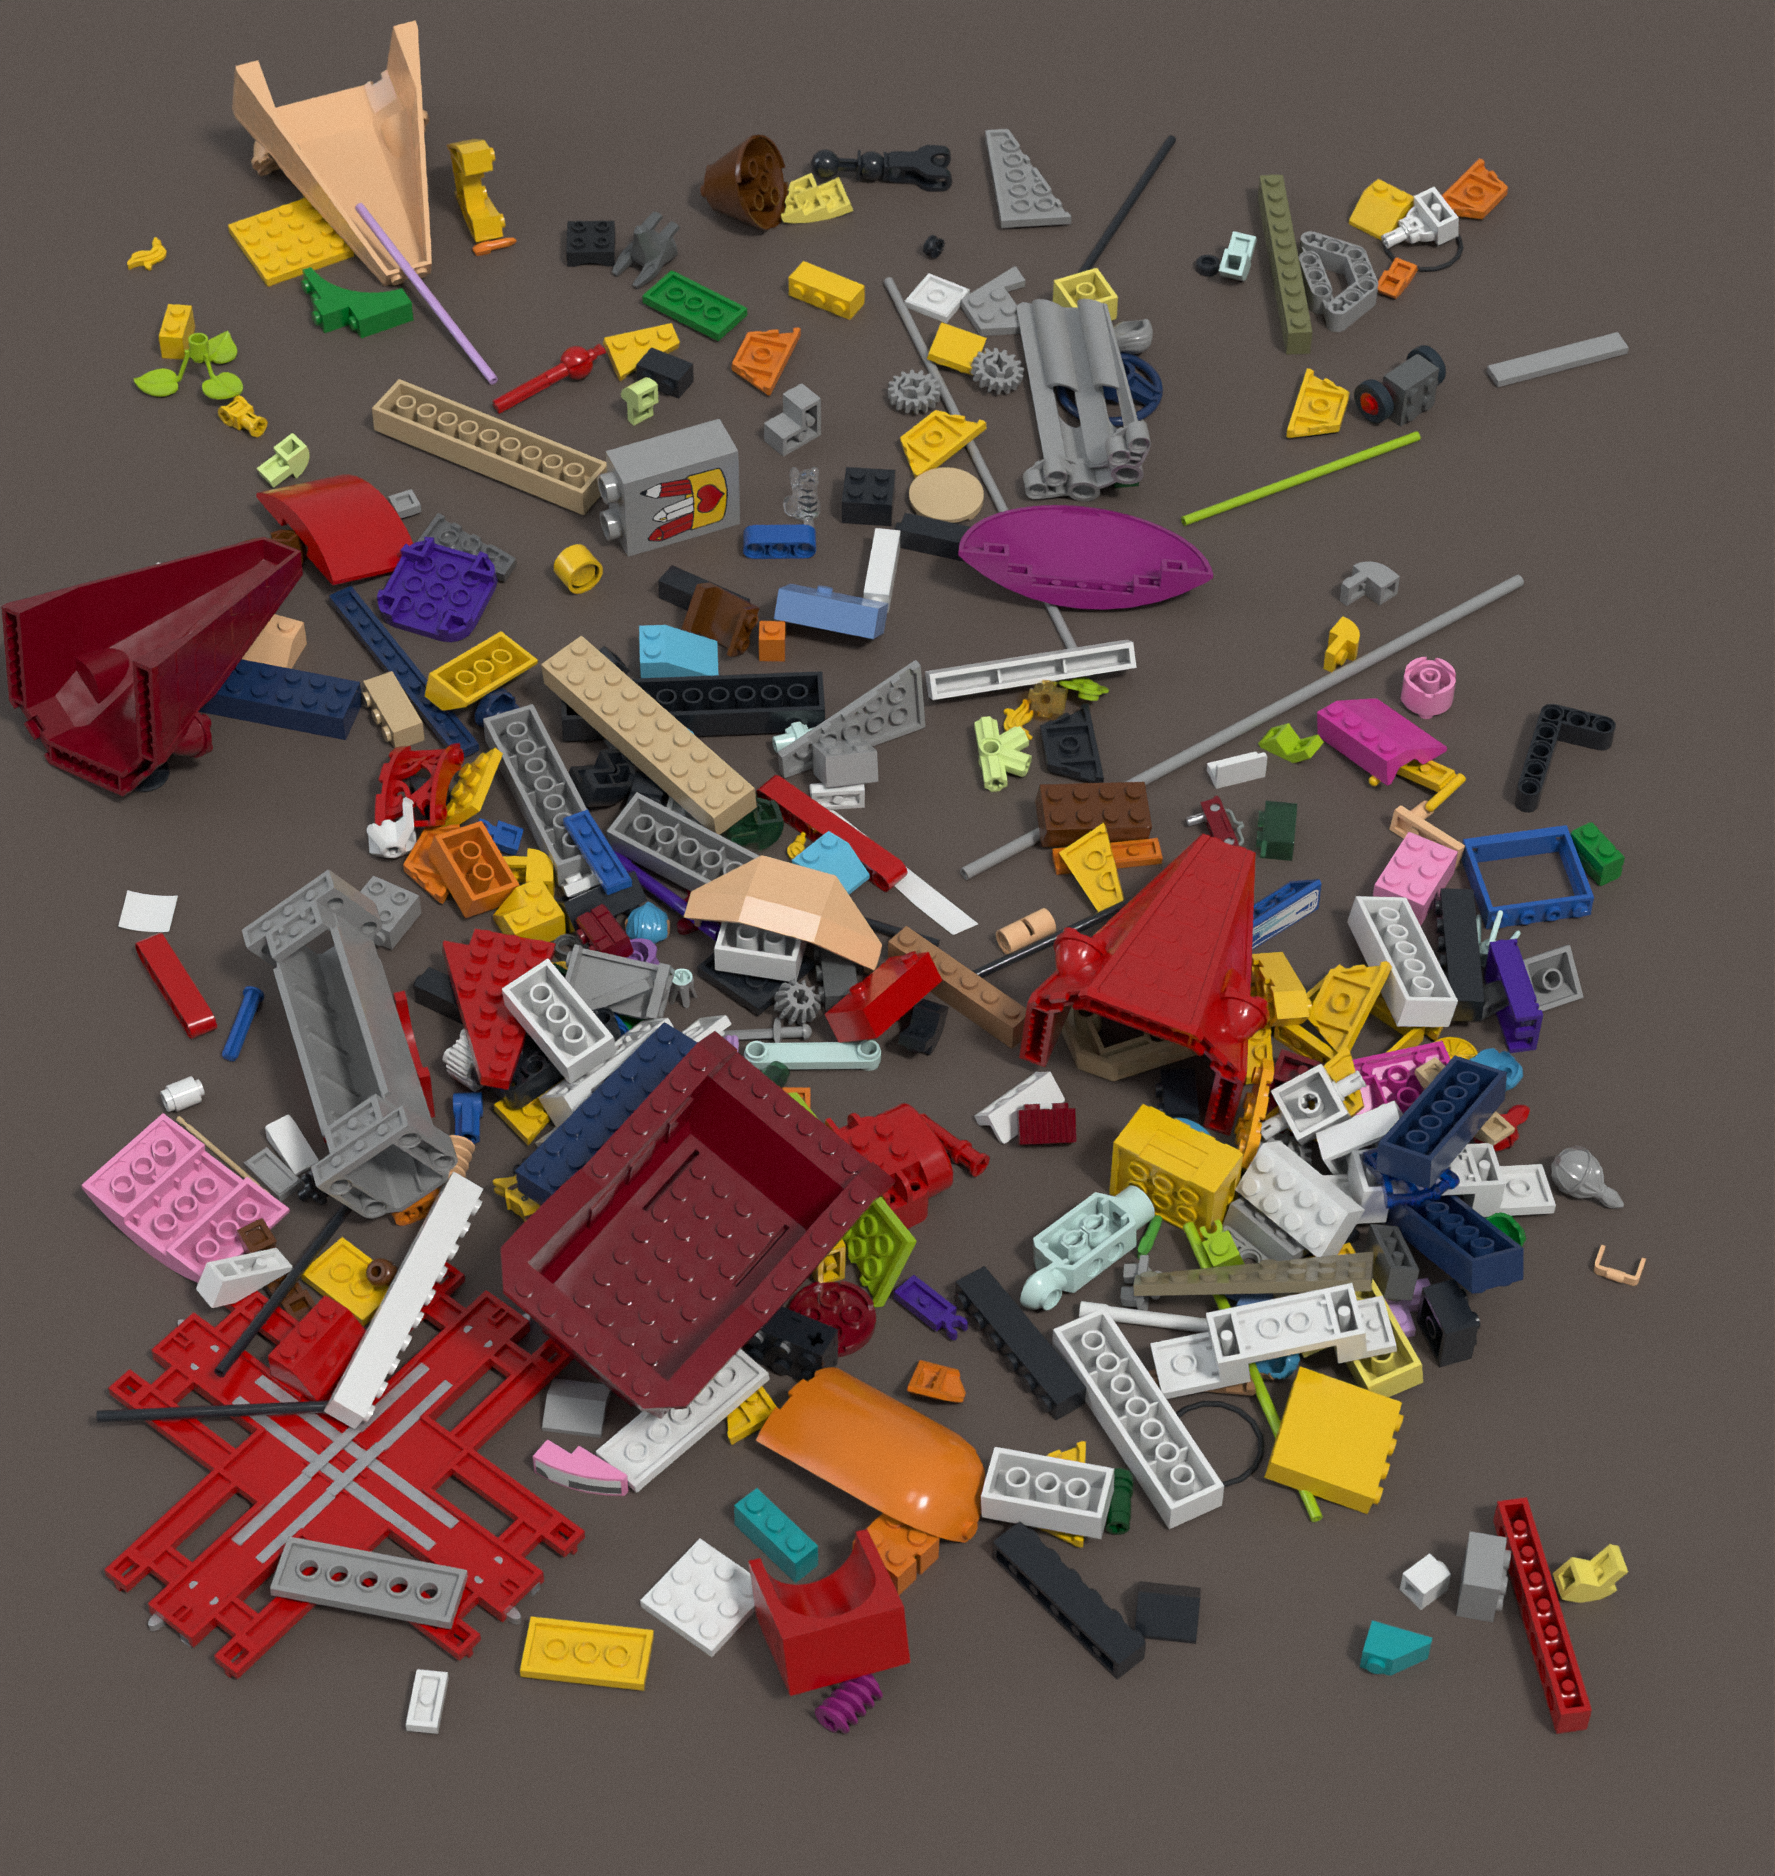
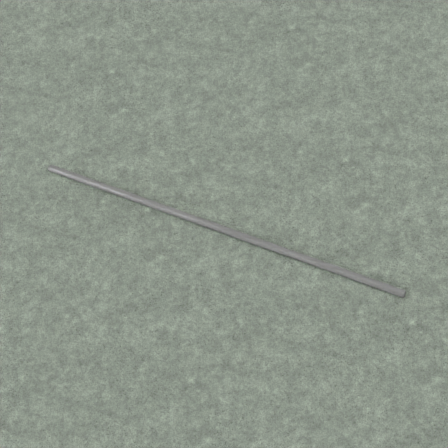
M1520 575L1513 576L1125 782H1145V786L1522 587L1524 585L1523 578ZM1039 827L960 869L961 875L965 880H968L1040 842Z

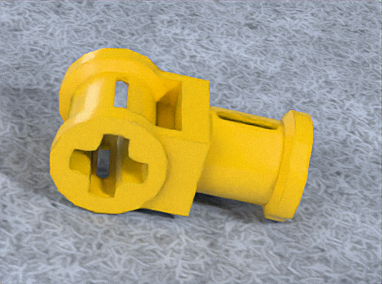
M240 395L235 396L233 401L227 406L218 408V415L224 424L229 427L233 426L237 430H241L244 427L249 430L250 435L253 437L261 436L268 426L267 419L255 415L253 406L248 404Z

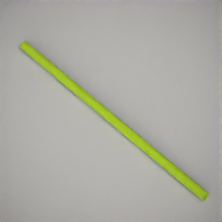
M1418 431L1190 513L1182 516L1181 522L1184 526L1420 441V434Z

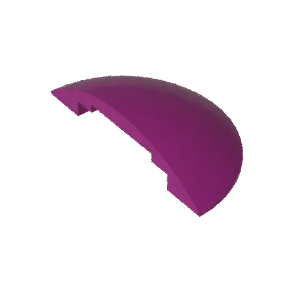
M1030 506L993 514L977 522L966 531L960 541L958 555L985 577L1009 590L1053 605L1079 609L1106 610L1151 604L1181 595L1213 579L1212 568L1204 555L1194 545L1176 533L1138 517L1084 506Z

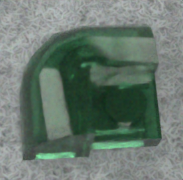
M755 793L757 807L725 830L727 839L738 845L757 843L758 849L762 850L778 841L783 833L784 820L775 800L769 801L757 798V793Z

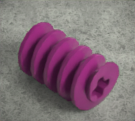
M872 1674L842 1682L839 1685V1689H835L831 1696L823 1701L822 1706H818L815 1709V1715L820 1724L830 1732L835 1733L839 1730L841 1733L847 1734L850 1732L847 1723L855 1726L858 1723L856 1715L864 1717L866 1715L864 1706L872 1709L875 1706L872 1698L879 1701L883 1698V1694Z

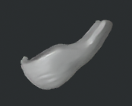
M1148 319L1124 321L1113 327L1120 352L1139 354L1150 347L1153 338V328Z

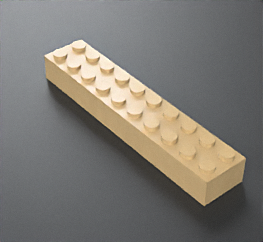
M399 379L372 408L375 431L579 514L585 515L601 496L597 476L607 473L606 462Z
M582 635L541 664L544 684L705 828L720 835L757 807L755 788Z

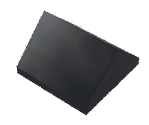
M1139 1581L1135 1629L1142 1634L1144 1639L1196 1644L1201 1588Z

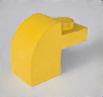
M528 848L527 856H503L518 882L528 883L541 878L554 898V868L547 854Z

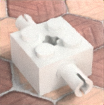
M1320 1064L1271 1091L1281 1110H1279V1114L1262 1122L1261 1133L1265 1140H1268V1138L1288 1128L1292 1130L1297 1141L1303 1146L1317 1138L1315 1133L1351 1119L1352 1117L1343 1102L1345 1100L1344 1097L1367 1085L1358 1070L1338 1082L1332 1081L1326 1069ZM1313 1100L1316 1103V1108L1313 1110H1310L1308 1108V1101Z

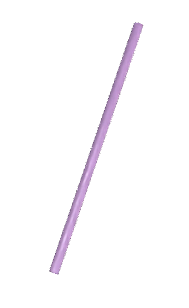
M362 203L355 206L357 213L491 385L495 384L498 381L497 376Z

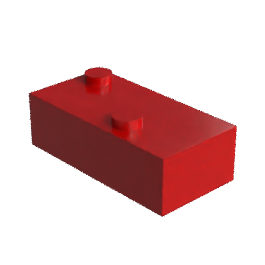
M912 951L905 955L890 957L866 979L853 985L849 989L850 992L826 1012L825 1016L839 1043L876 1039L942 981V978L929 952L916 953V951Z

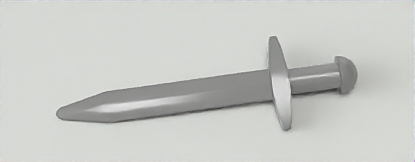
M776 1017L773 1028L724 1031L725 1034L722 1037L736 1035L739 1040L774 1038V1043H781L782 1038L804 1037V1040H807L812 1034V1029L805 1023H803V1026L781 1027L779 1017Z

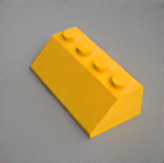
M500 631L429 673L424 696L442 711L467 707L538 664V659Z

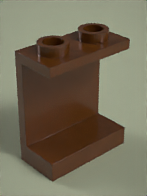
M711 582L697 584L681 630L693 634H701L717 641V643L728 648L727 655L730 657L743 655L749 647L751 631L758 622L757 614L760 607Z

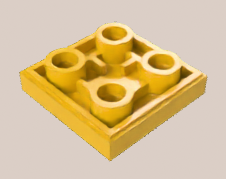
M941 322L927 359L936 364L956 369L961 373L970 374L973 359L979 351L982 352L987 338Z

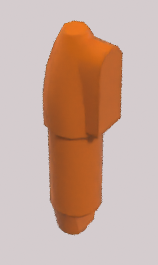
M513 237L485 241L472 247V250L476 256L491 254L492 250L510 247L517 240Z

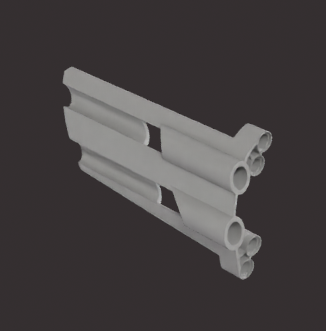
M1036 299L1032 301V304L1022 302L1016 306L1044 457L1043 460L1035 462V465L1027 469L1023 474L1025 492L1031 499L1069 495L1074 500L1091 501L1100 495L1101 488L1116 482L1134 484L1141 481L1144 477L1142 463L1151 447L1148 426L1145 421H1138L1108 306L1105 303L1092 299H1079L1077 301L1078 307L1067 308L1052 301ZM1054 386H1064L1075 392L1081 423L1080 427L1073 428L1060 418ZM1102 386H1109L1117 390L1124 428L1120 427L1117 429L1109 421Z

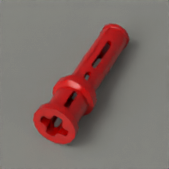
M925 1113L920 1114L941 1141L945 1150L951 1154L953 1162L956 1164L961 1163L969 1169V1173L974 1177L984 1172L990 1161V1157L986 1153H979L968 1140H959Z

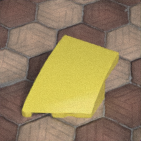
M812 173L790 182L789 194L785 200V212L781 214L783 222L809 223L844 215L853 211V208L839 177L817 186Z

